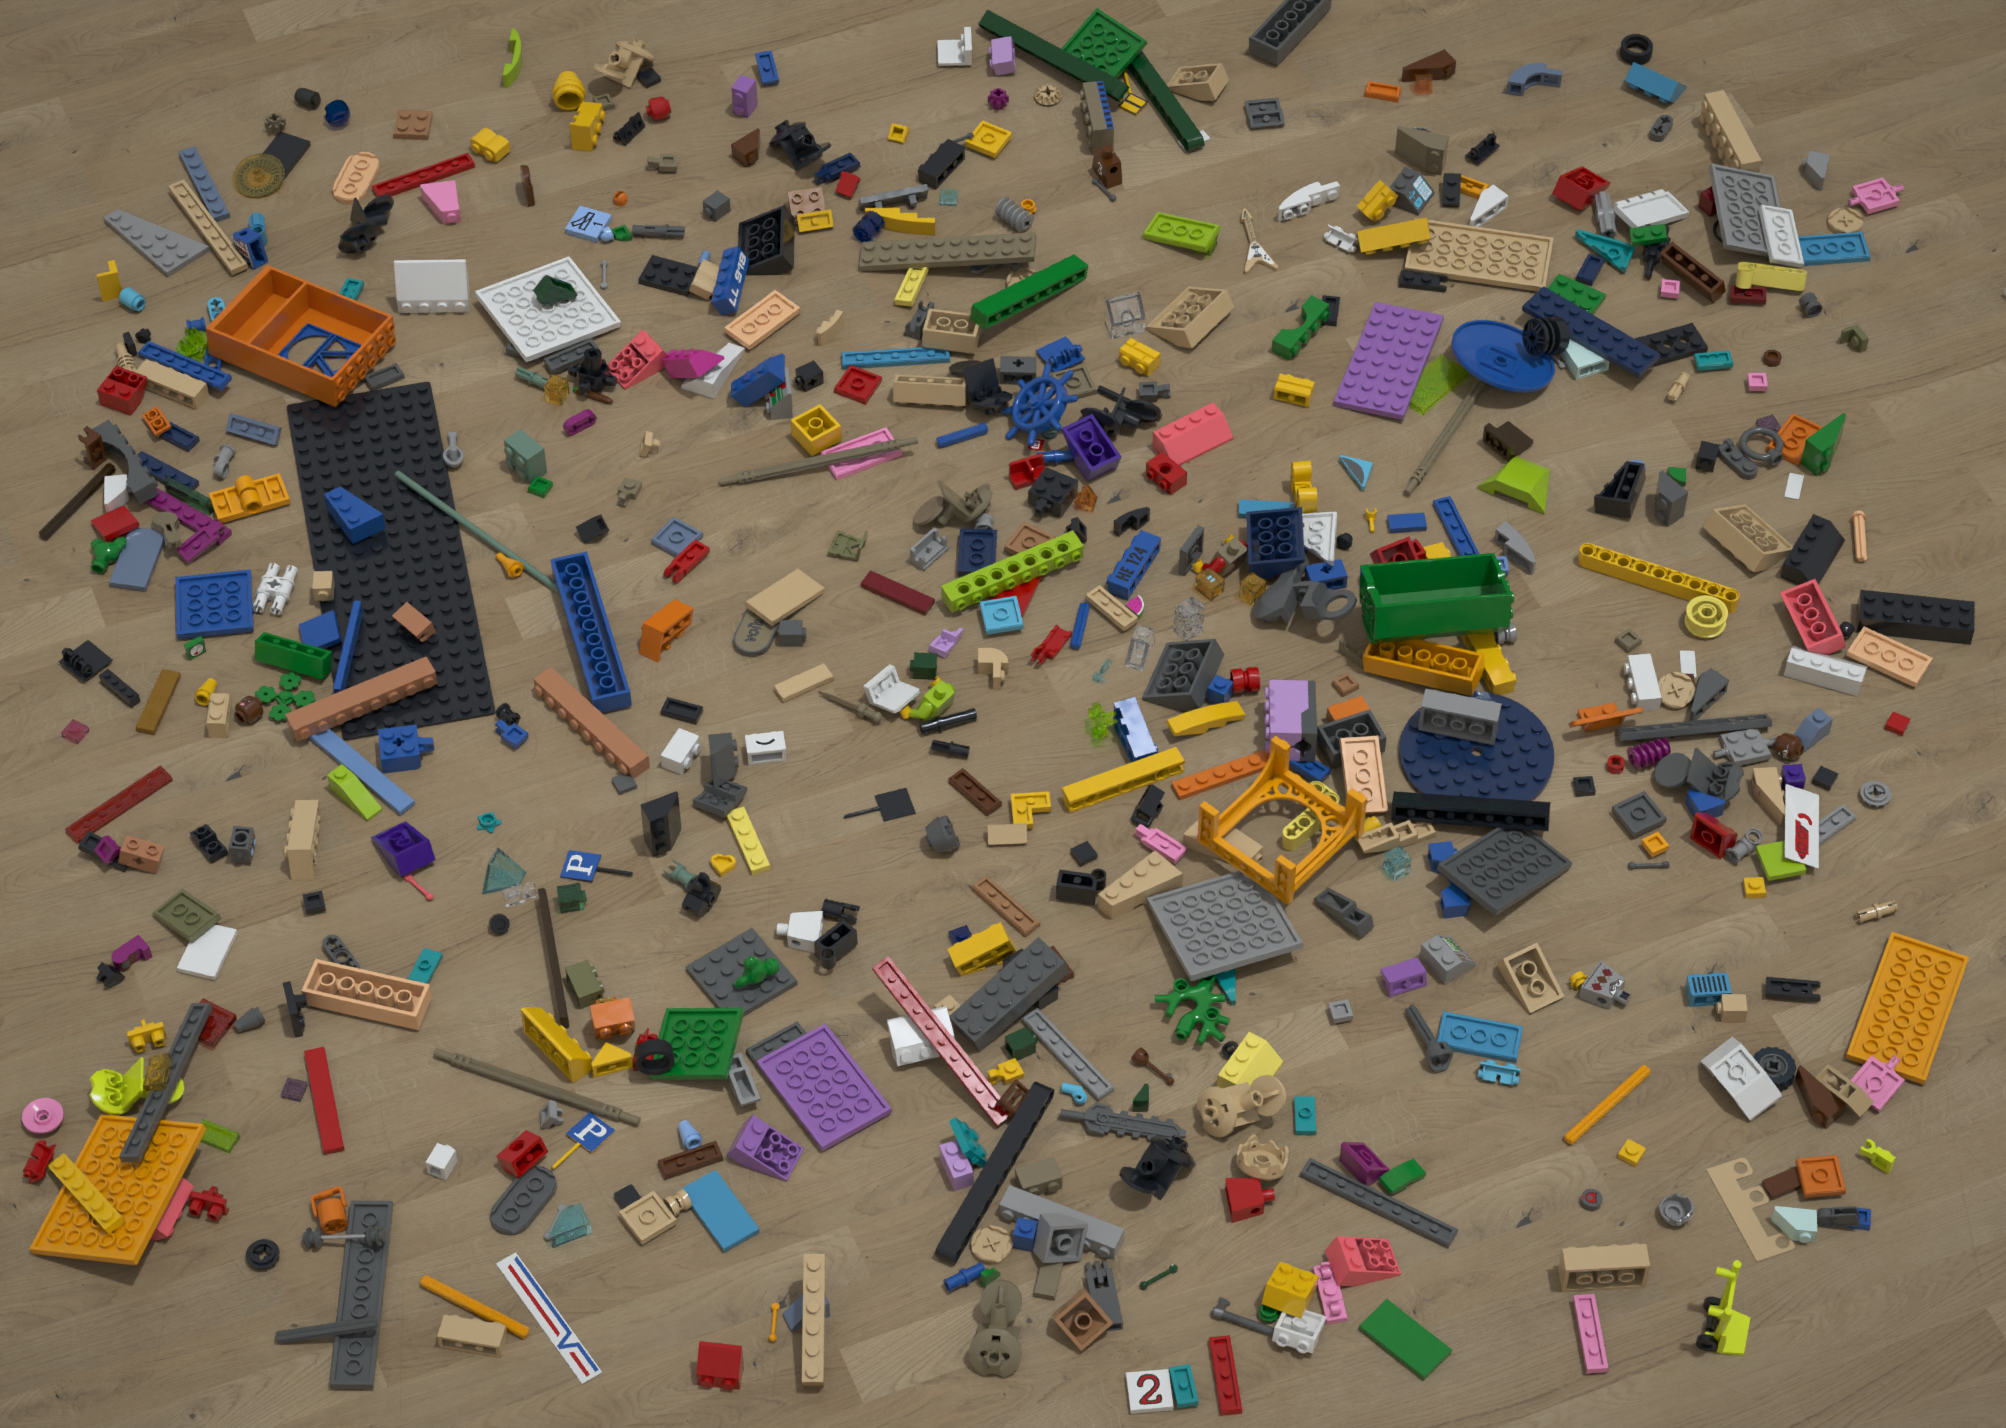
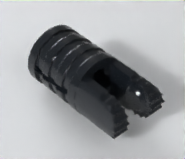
M826 898L822 906L823 916L838 918V920L844 919L856 923L857 918L851 915H844V909L859 911L860 906Z

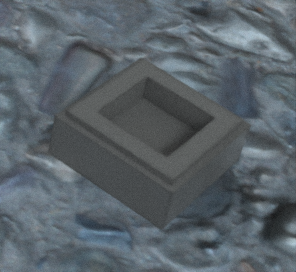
M620 774L611 778L619 795L637 789L636 782L629 774Z

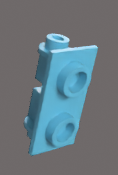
M1493 1060L1480 1062V1067L1483 1070L1479 1069L1478 1078H1482L1481 1080L1496 1082V1077L1499 1075L1501 1076V1084L1518 1085L1519 1077L1516 1074L1520 1075L1521 1069H1518L1517 1065L1506 1063L1505 1066L1497 1065V1062Z

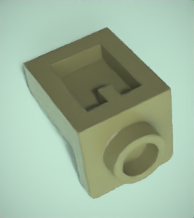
M1858 324L1842 330L1841 344L1851 341L1853 347H1856L1860 353L1867 349L1869 338Z

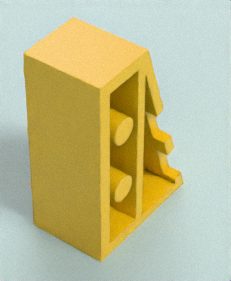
M582 101L577 110L578 116L574 115L573 117L575 122L569 124L572 149L592 152L594 145L598 143V133H601L602 121H605L606 112L603 111V104Z

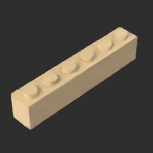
M804 1254L803 1386H824L825 1254Z

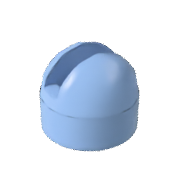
M608 226L600 230L599 237L602 241L607 242L614 239L613 233Z

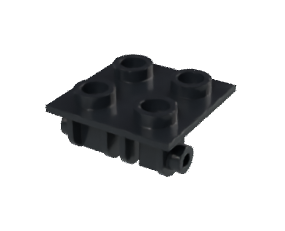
M87 640L74 650L64 648L62 650L63 658L59 663L82 682H85L112 662L113 659Z

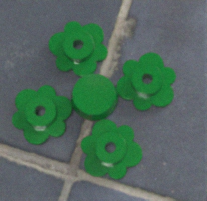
M293 672L283 674L280 677L279 685L284 687L286 691H282L277 695L273 687L268 688L264 685L259 688V691L255 692V696L265 703H270L271 700L277 697L279 704L272 706L269 717L278 722L286 720L285 714L291 712V708L287 706L291 705L293 700L298 707H304L316 701L313 691L305 692L301 690L296 695L290 692L293 688H297L301 682V677Z

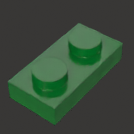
M1665 224L1630 228L1632 246L1667 242Z

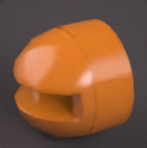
M617 191L614 194L615 205L624 206L627 204L626 193Z

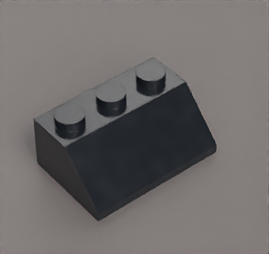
M677 791L640 805L644 841L653 857L671 851L682 829Z

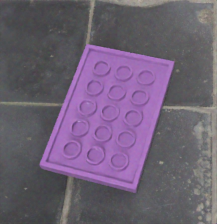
M826 1023L757 1060L758 1068L821 1151L828 1149L892 1113L891 1107Z

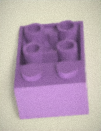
M752 1115L743 1123L726 1155L744 1167L787 1181L804 1148Z

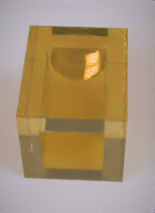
M551 374L544 385L545 400L562 406L570 394L568 379Z
M1208 567L1197 574L1195 589L1208 600L1212 601L1224 592L1225 579Z
M1251 572L1240 582L1239 598L1253 606L1258 597L1266 591V581Z

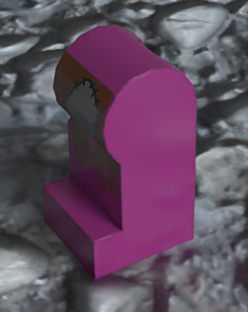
M139 935L117 948L111 955L113 965L119 972L127 971L132 964L142 958L145 961L152 958L150 947Z

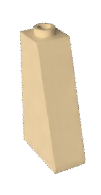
M1197 820L1183 834V845L1191 850L1223 860L1197 841ZM1235 827L1223 837L1224 840L1258 864L1262 862L1264 858L1263 846Z

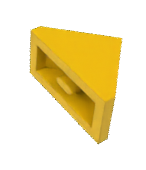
M606 1042L591 1063L593 1078L633 1068L631 1053Z

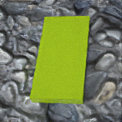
M1157 212L1142 235L1143 239L1207 252L1221 231V227L1216 224Z

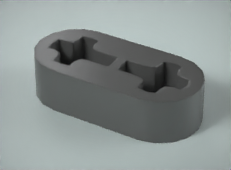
M1669 115L1659 116L1651 127L1650 139L1655 142L1663 141L1672 129L1673 118Z

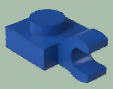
M501 719L495 723V726L498 727L495 731L501 735V739L514 749H517L529 738L528 732L515 723L509 726Z

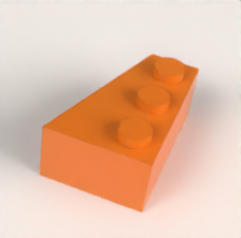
M674 599L660 611L655 612L648 620H645L641 626L642 636L639 654L658 663L661 660L660 654L664 650L668 651L671 648V641L674 638L678 639L691 624L694 608Z

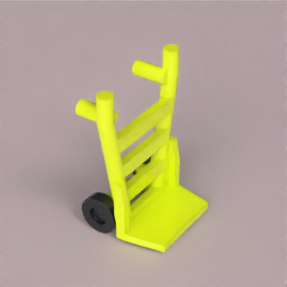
M1738 1260L1733 1262L1731 1270L1721 1267L1716 1268L1715 1275L1726 1277L1728 1280L1721 1299L1713 1296L1704 1299L1703 1308L1708 1311L1709 1316H1707L1705 1327L1707 1332L1699 1335L1696 1340V1346L1701 1350L1714 1351L1717 1349L1716 1353L1744 1355L1751 1317L1731 1309L1734 1301L1736 1280L1742 1265ZM1717 1318L1719 1320V1324L1716 1328L1715 1333H1712L1714 1331L1715 1320Z

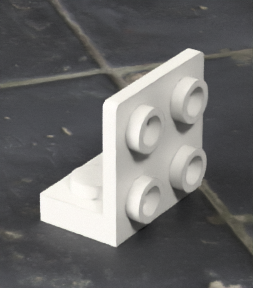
M964 27V34H961V40L937 41L939 66L972 65L971 27Z

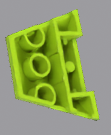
M1515 456L1479 484L1477 488L1493 495L1496 491L1528 503L1529 509L1545 514L1550 469Z

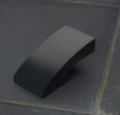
M1150 508L1135 509L1114 520L1113 533L1119 537L1131 527L1136 531L1150 521Z

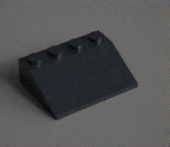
M785 205L739 223L738 246L749 259L746 275L780 274L794 268L795 217Z

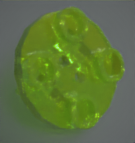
M187 327L185 330L187 335L178 342L176 352L189 358H200L204 354L203 351L208 347L207 335L203 331H198L195 327L192 329Z
M1095 702L1092 704V708H1088L1089 718L1093 719L1094 724L1092 733L1094 738L1106 740L1107 727L1118 722L1117 719H1111L1112 716L1116 715V712H1104L1100 703Z

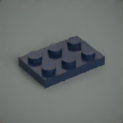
M960 529L958 576L968 575L996 563L997 530Z

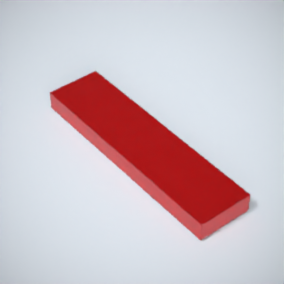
M1230 1335L1209 1337L1221 1416L1242 1414Z

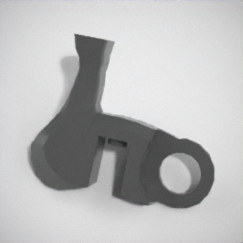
M1305 554L1304 563L1283 572L1277 581L1258 597L1253 605V614L1255 618L1265 622H1274L1281 617L1284 622H1288L1294 613L1298 601H1300V607L1306 620H1336L1348 615L1356 606L1357 599L1350 590L1337 591L1328 589L1325 583L1316 581L1300 582L1305 566L1310 564ZM1339 598L1348 599V603L1342 609L1333 612L1327 610V606L1332 601Z

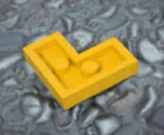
M1049 791L1011 794L1013 823H1027V829L1033 828L1032 813L1051 812Z

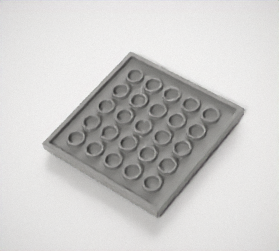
M1240 871L1147 897V904L1190 981L1303 948L1302 940L1277 898Z

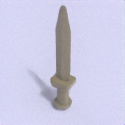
M818 691L820 695L856 711L859 718L868 717L874 720L875 723H879L882 720L880 712L875 713L867 709V705L864 703L857 706L832 694Z

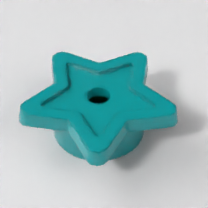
M494 812L484 813L482 816H478L480 824L477 826V829L493 833L494 827L501 825L502 821L496 819Z

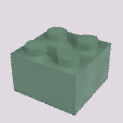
M522 429L504 439L506 465L509 469L517 472L522 480L525 479L531 484L536 476L542 477L547 473L544 448Z

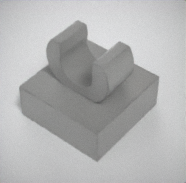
M548 1100L541 1108V1128L549 1129L552 1124L560 1125L564 1121L563 1118L558 1117L563 1113V1109L557 1108V1101Z

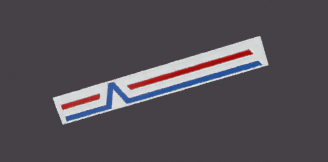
M515 1252L496 1263L580 1382L583 1384L602 1373Z

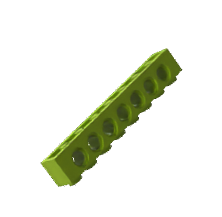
M1070 531L941 585V598L951 613L962 610L988 597L996 596L1002 591L1012 589L1019 584L1029 582L1033 578L1043 576L1052 570L1083 558L1084 545L1074 531Z

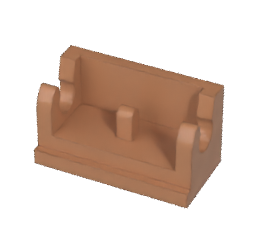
M408 602L392 615L393 619L397 620L399 624L403 625L417 639L420 638L419 641L421 642L426 641L432 634L436 633L432 622Z

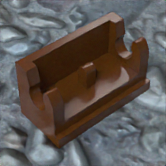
M86 426L83 430L87 437L78 435V438L85 444L88 458L83 457L84 462L91 466L92 470H95L107 458L101 435Z

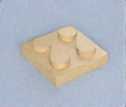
M655 1191L650 1192L619 1211L621 1219L642 1245L677 1224V1219Z

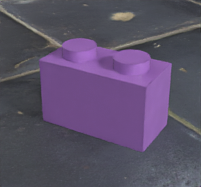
M740 75L731 87L733 113L748 118L758 105L757 85L755 79Z

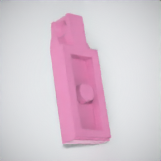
M1140 824L1135 829V836L1141 840L1140 842L1153 851H1157L1173 864H1176L1187 852V848L1157 828L1149 830Z

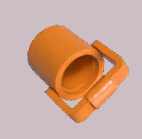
M341 1186L326 1189L311 1197L315 1218L319 1217L322 1232L336 1234L347 1228L348 1222L344 1208L348 1205L345 1192ZM338 1193H340V1195H341V1199H338V1198H329V1199H326V1198L331 1197V1196H334L335 1194H338ZM321 1199L323 1200L318 1205H316V1201H319Z

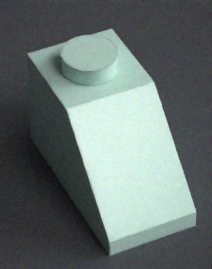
M1774 1207L1771 1221L1791 1240L1802 1243L1814 1242L1817 1234V1210Z

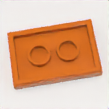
M1792 413L1778 431L1783 440V450L1781 452L1783 459L1799 466L1806 439L1823 427ZM1774 439L1767 446V452L1770 449L1776 448Z

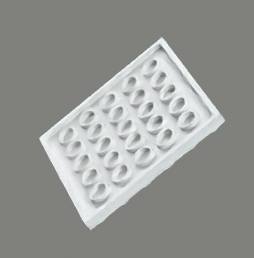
M570 257L475 291V297L525 362L621 327L619 318ZM545 275L570 283L578 296L574 300H561L551 306L541 304L536 299L537 296L533 289Z

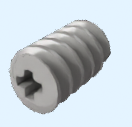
M1009 197L1001 199L996 206L995 213L997 217L1006 221L1007 224L1019 232L1027 230L1034 221L1033 214H1029L1027 210L1024 211L1023 207H1020L1013 200H1009Z

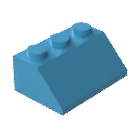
M1633 62L1625 79L1629 83V87L1638 90V88L1644 89L1643 93L1651 97L1655 94L1659 96V101L1666 104L1668 101L1674 103L1687 87Z

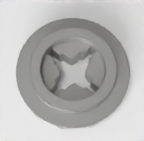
M1880 781L1866 782L1860 790L1863 802H1867L1869 807L1871 805H1875L1877 808L1881 805L1886 806L1891 800L1892 793L1890 788ZM1874 790L1875 793L1878 795V798L1872 795Z

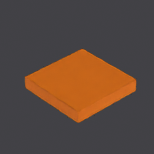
M1837 1155L1796 1159L1795 1163L1804 1198L1845 1195L1846 1188Z

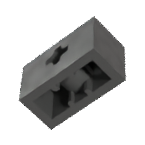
M1001 356L1000 384L1018 385L1017 382L1020 379L1027 384L1035 379L1037 357Z

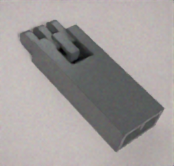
M1102 1260L1103 1268L1099 1267L1098 1261L1094 1262L1095 1269H1091L1090 1262L1086 1263L1085 1279L1088 1292L1113 1321V1324L1104 1332L1123 1329V1320L1112 1268H1108L1107 1260ZM1095 1281H1098V1286H1104L1105 1283V1287L1096 1289Z

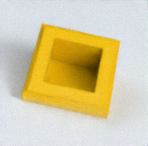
M892 123L887 140L904 144L910 132L909 127Z

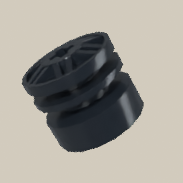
M1559 316L1534 318L1528 320L1524 325L1522 339L1526 351L1532 356L1560 354L1568 348L1570 332L1566 321Z

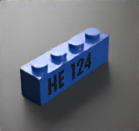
M1140 530L1139 534L1133 537L1129 549H1125L1122 560L1116 563L1113 574H1109L1106 584L1110 594L1125 600L1130 598L1161 550V537Z

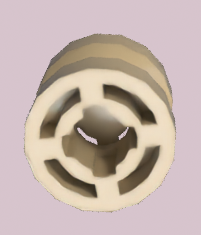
M684 1189L678 1190L674 1196H668L663 1199L664 1204L674 1216L680 1214L681 1210H687L692 1207V1202Z

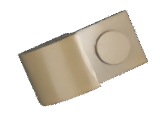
M978 648V674L993 675V689H1001V682H1005V675H1008V658L998 649Z

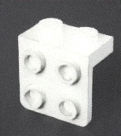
M890 664L863 686L869 704L891 713L899 712L920 694L919 688L901 682L895 666Z

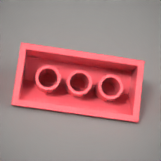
M1212 402L1154 431L1152 447L1158 453L1163 452L1181 466L1233 440V436L1223 412Z
M1816 579L1780 592L1808 651L1831 654L1846 648L1843 634Z

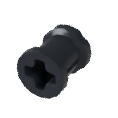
M508 703L501 704L495 712V715L498 718H502L509 726L513 723L517 725L521 718L518 713H514Z

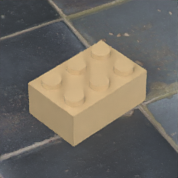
M929 308L923 327L922 347L975 354L981 335V327L970 319L969 313Z

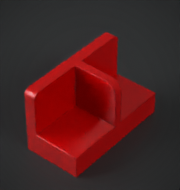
M1043 453L1009 463V479L1015 490L1034 484L1045 468Z

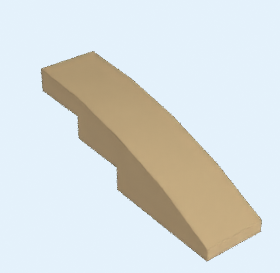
M1408 820L1393 826L1392 822L1363 833L1359 839L1356 837V840L1364 853L1380 852L1436 837V831L1431 823H1411Z

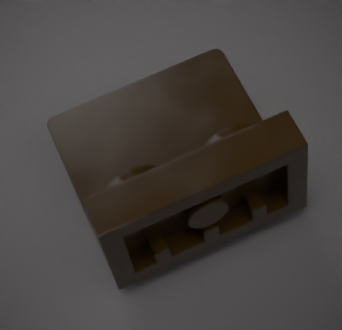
M1509 421L1498 428L1490 423L1484 426L1482 441L1507 461H1510L1533 444V439Z

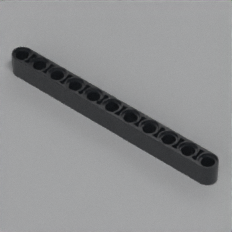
M1036 1081L1032 1084L938 1243L935 1251L936 1257L952 1264L957 1263L1052 1101L1055 1091L1053 1088Z

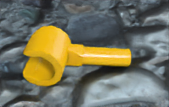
M1366 508L1365 519L1369 521L1370 533L1375 532L1376 508H1374L1372 513L1368 512V508Z

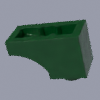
M545 275L533 289L537 296L536 299L541 304L551 306L561 300H574L578 296L570 283Z

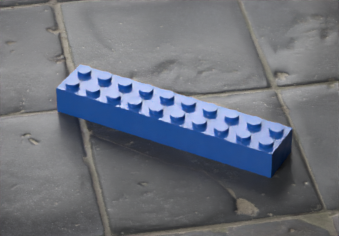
M587 551L550 559L552 575L591 704L601 713L632 706L630 689Z

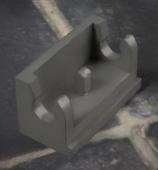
M922 300L919 302L915 315L905 326V336L921 340L929 308L934 309V302L929 301L928 308L923 306Z

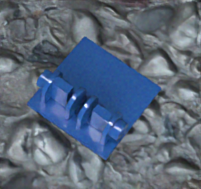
M1066 336L1036 350L1045 363L1051 365L1053 372L1062 371L1085 360V357L1080 353L1082 351L1081 345H1073Z

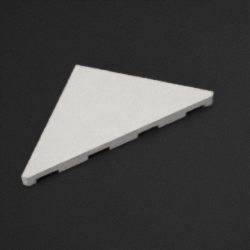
M1337 512L1302 514L1304 548L1329 565L1334 566Z

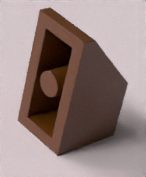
M758 128L731 144L732 157L744 167L753 164L759 159L761 138Z

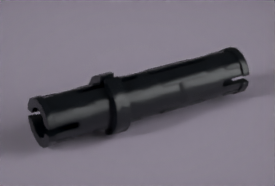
M975 708L943 717L936 716L935 719L920 722L919 728L922 734L937 730L943 731L947 727L977 720V713Z

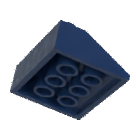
M1302 507L1246 512L1250 580L1269 579L1305 562Z

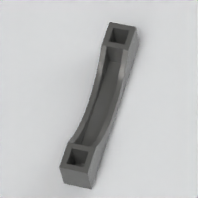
M107 420L92 429L101 435L105 453L119 456L128 463L129 472L126 483L139 505L159 494L156 489L158 484L153 476L149 477L151 475L146 466L142 467L144 464L138 455L134 456L136 452L131 445L127 446L129 443L124 434L120 436L122 433L116 424L113 425L110 420Z

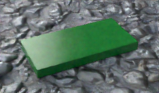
M1388 1299L1359 1325V1330L1423 1380L1452 1353L1451 1348Z

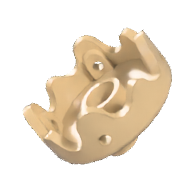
M1253 1134L1245 1144L1239 1145L1236 1162L1243 1173L1257 1179L1271 1181L1280 1178L1286 1173L1289 1162V1149L1287 1146H1282L1281 1149L1278 1148L1273 1140L1260 1144L1258 1137Z

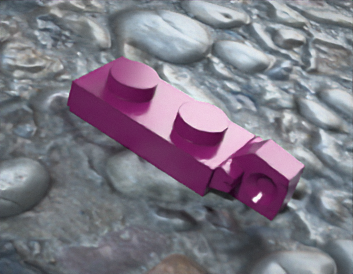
M220 521L216 522L213 526H203L182 544V547H178L176 550L190 564L221 538L219 535L226 528Z

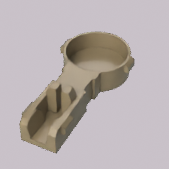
M159 512L152 517L151 527L164 535L166 547L171 549L172 544L176 543L178 547H182V541L177 532L178 525H180L177 515L172 512ZM167 525H170V530H167Z

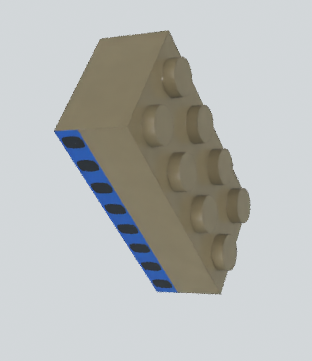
M1103 81L1083 83V90H1080L1082 102H1080L1079 106L1080 113H1084L1082 114L1083 125H1086L1085 135L1086 137L1089 136L1087 139L1088 148L1092 149V154L1094 155L1096 150L1102 149L1105 145L1113 147L1114 127Z

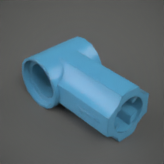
M259 212L252 213L249 217V229L261 235L263 245L265 246L268 240L264 215Z

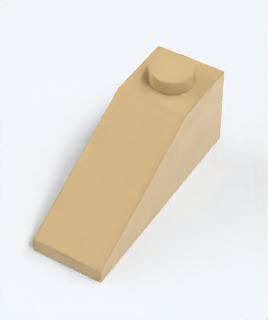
M1829 1064L1815 1077L1859 1117L1874 1103L1861 1087Z

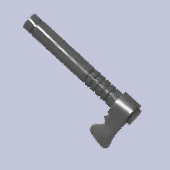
M1219 1297L1217 1306L1213 1307L1211 1315L1220 1320L1226 1319L1273 1336L1274 1328L1225 1311L1226 1306L1230 1305V1301Z

